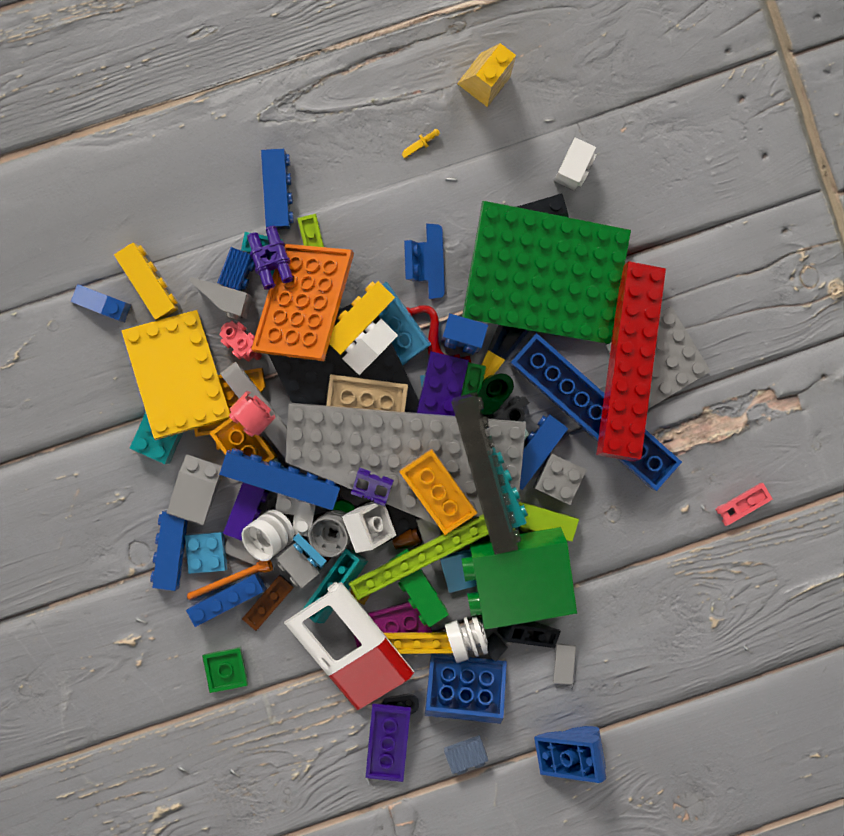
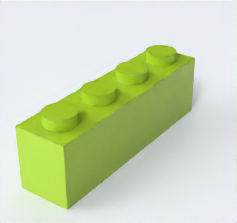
M518 501L520 506H525L528 516L525 517L527 523L521 525L519 530L530 532V530L540 531L561 527L566 540L573 542L579 521L578 518Z

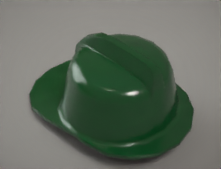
M503 373L486 377L482 388L476 395L475 403L478 411L483 414L496 412L513 392L514 382L512 378Z

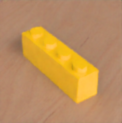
M132 242L115 253L114 256L154 319H164L178 310L176 306L178 301L172 293L169 295L166 290L168 287L166 282L155 273L158 270L152 261L148 262L145 257L147 252L143 246H138Z
M372 281L365 288L367 293L362 298L358 296L351 303L353 306L349 312L344 310L337 318L339 322L333 328L329 344L340 355L395 299L379 281L376 283Z

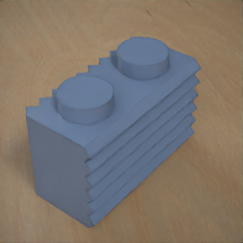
M480 735L444 748L452 774L457 773L460 775L467 772L470 767L475 766V768L484 766L485 762H488V756Z

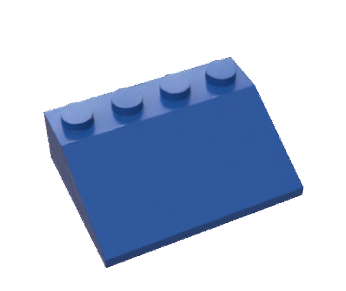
M431 653L425 716L501 724L504 718L507 661L469 657V660L456 663L454 655Z

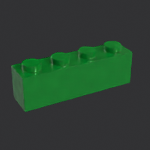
M404 550L403 552L399 553L389 561L409 552L410 550ZM422 569L399 579V587L403 592L407 591L410 598L408 601L413 609L417 608L419 610V618L424 626L428 625L431 627L450 614Z

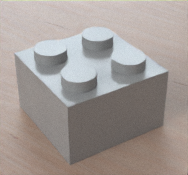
M550 453L533 488L571 505L587 470Z
M294 542L276 558L279 561L277 565L282 571H287L291 575L290 580L295 586L303 588L322 569L318 566L314 567L307 560L309 557L304 551L301 554L293 546Z

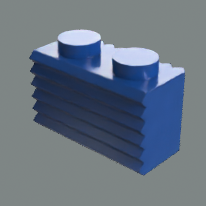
M231 247L217 283L241 292L242 289L246 290L249 279H247L249 271L252 272L255 268L250 254Z

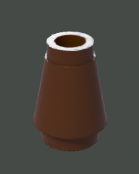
M411 528L393 539L392 542L397 550L418 546L419 543H422V537L417 528L413 530Z

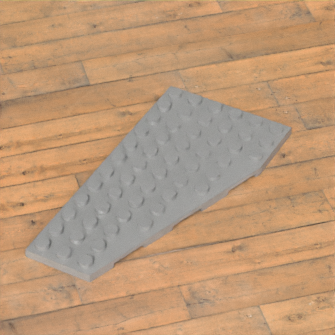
M289 403L285 462L334 481L349 489H353L359 468L371 471V475L374 474L380 476V478L385 476L393 479L394 482L386 504L436 524L399 472L418 457L433 449L477 510V514L464 523L487 512L496 531L488 534V536L515 537L516 528L504 532L473 462V456L495 448L497 453L501 452L505 461L502 466L504 470H509L513 479L510 481L512 488L516 487L519 493L526 422ZM358 479L357 487L367 490L369 482ZM378 485L375 493L385 497L387 488Z

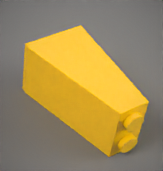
M499 43L481 52L457 84L488 107L510 79L516 55Z

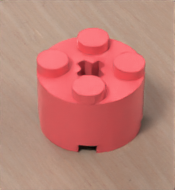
M246 391L230 408L231 413L229 417L236 423L240 422L245 427L244 431L253 437L254 435H260L276 416L275 414L273 416L269 414L271 409L256 395L252 398L249 396L251 392Z

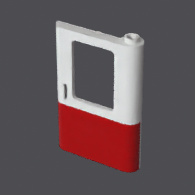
M334 582L328 587L327 590L329 592L286 620L284 624L354 708L359 710L409 680L414 674V670L342 582ZM326 606H331L362 644V646L337 661L329 655L303 623L304 620Z

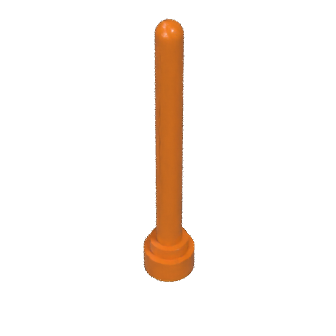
M259 560L252 567L189 592L187 598L189 600L195 599L257 572H270L273 570L271 560Z

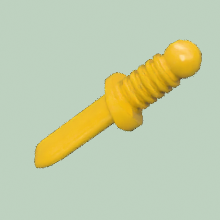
M434 129L433 132L424 137L422 134L419 135L420 139L402 152L403 158H407L423 146L427 148L429 146L427 142L439 136L440 131Z

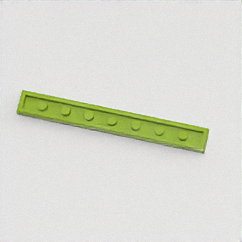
M486 512L456 527L448 534H443L350 581L349 586L357 600H360L496 531Z

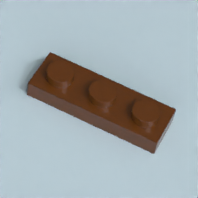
M279 575L242 620L257 631L294 586L283 576Z

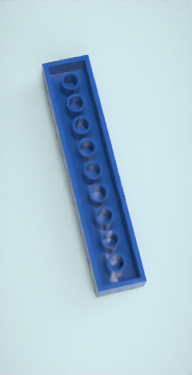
M536 333L509 364L598 442L605 393ZM646 429L641 460L628 461L618 459L649 488L655 491L662 486L682 463L680 459Z

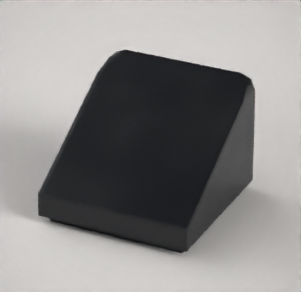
M494 632L487 638L488 655L494 661H497L508 649V646Z

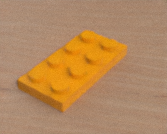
M430 449L399 471L444 535L477 514V510L433 449Z

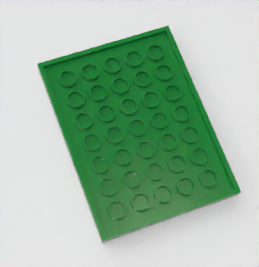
M482 201L462 317L474 321L610 344L618 292L631 230Z

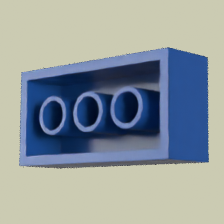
M449 313L441 342L445 343L444 347L454 350L456 347L463 349L462 352L473 355L482 348L488 324Z

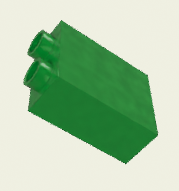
M561 527L517 534L515 537H499L476 541L469 544L471 557L461 558L465 582L476 581L477 592L467 593L471 617L481 615L484 630L577 614L568 542Z

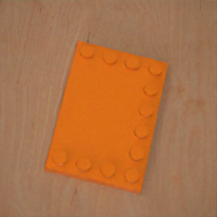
M285 244L287 256L290 258L289 267L293 281L283 283L278 268L275 269L272 277L275 287L268 291L251 350L256 353L325 361L354 252L349 249Z

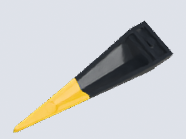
M498 325L481 364L486 366L484 379L496 373L529 330Z

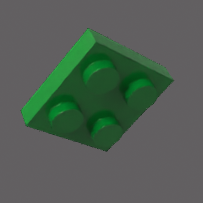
M241 647L202 655L209 693L248 686Z

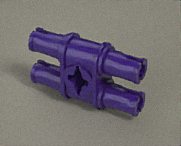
M269 226L265 229L270 244L262 247L257 232L247 235L251 247L250 257L253 258L255 272L260 275L265 290L275 287L271 271L277 268L283 283L293 281L289 267L290 258L287 256L285 243L280 240L276 226Z

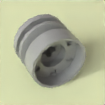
M342 510L328 511L311 525L309 542L320 555L324 557L337 556L352 543L342 518L343 515L347 514Z

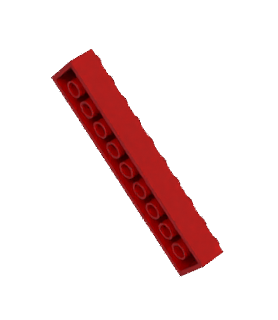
M630 261L623 267L596 455L628 461L641 460L666 268Z

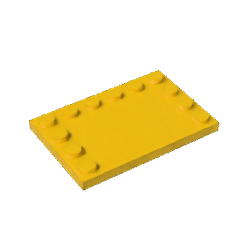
M197 310L121 330L154 440L230 418V412Z

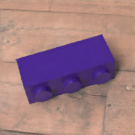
M242 482L223 534L242 541L243 529L260 517L262 510L259 508L262 502H266L269 492L266 489Z

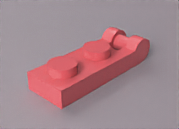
M761 482L727 503L718 506L715 510L718 514H721L724 525L728 526L773 499L764 483ZM732 508L734 514L729 515L727 510Z

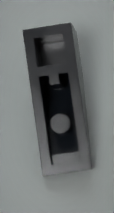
M535 621L502 626L497 629V632L506 642L548 648L556 647L561 633L559 629Z

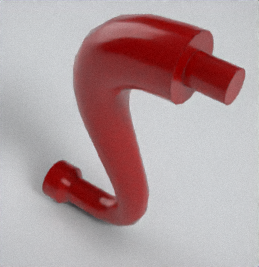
M427 305L413 308L406 307L411 316L420 313L429 314L430 328L428 340L431 342V345L427 347L428 355H430L431 351L444 354L439 346V317L435 309ZM457 354V355H449V356H453V357H457V358L469 360L468 362L471 363L470 355H469V356H465V357H460V354Z

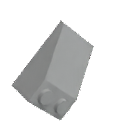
M190 277L189 281L218 308L226 312L227 317L238 321L241 318L247 319L253 298L248 293Z
M186 454L177 477L167 514L204 526L223 476L219 475L222 466Z

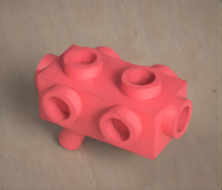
M231 320L230 323L227 322L221 327L219 334L222 337L221 342L227 348L232 347L234 349L232 353L238 359L244 358L248 362L252 358L256 360L261 359L262 354L251 350L255 336L251 332L247 334L245 332L247 328L239 321L235 323Z

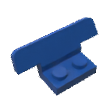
M426 223L427 242L404 241L405 278L413 282L428 281L429 299H438L445 294L443 229L439 224Z

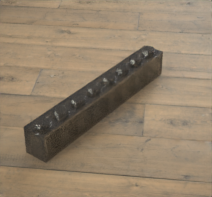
M477 392L455 397L451 403L494 554L518 550L521 536L519 530L515 531V514L513 511L510 512L508 506L511 504L509 493H505L503 488L506 485L503 474H499V457L494 455L492 449L495 447L493 436H489L487 428H490L487 416L483 417L482 409H484L482 397H478Z

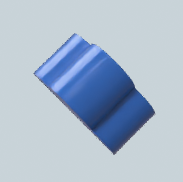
M582 726L565 731L547 732L534 737L541 775L601 783L606 780V764L600 729L598 727Z

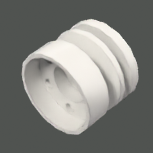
M268 510L247 525L242 531V541L245 548L253 557L260 561L270 560L292 543L294 538V529L291 522L285 515L276 510Z
M472 616L474 624L469 625L467 617H464L465 627L462 628L457 620L445 623L456 663L469 660L468 650L471 649L474 655L478 657L477 647L480 646L483 654H488V641L483 625L477 616Z

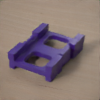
M359 468L351 494L361 498L364 496L368 500H374V503L385 506L394 480L385 476L380 478V476L371 475V471ZM358 479L369 482L367 490L357 487ZM378 485L387 488L385 497L375 493Z

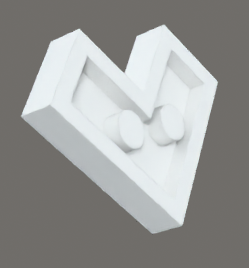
M278 493L275 510L283 514L294 515V535L299 533L301 536L309 537V530L314 519L315 505Z

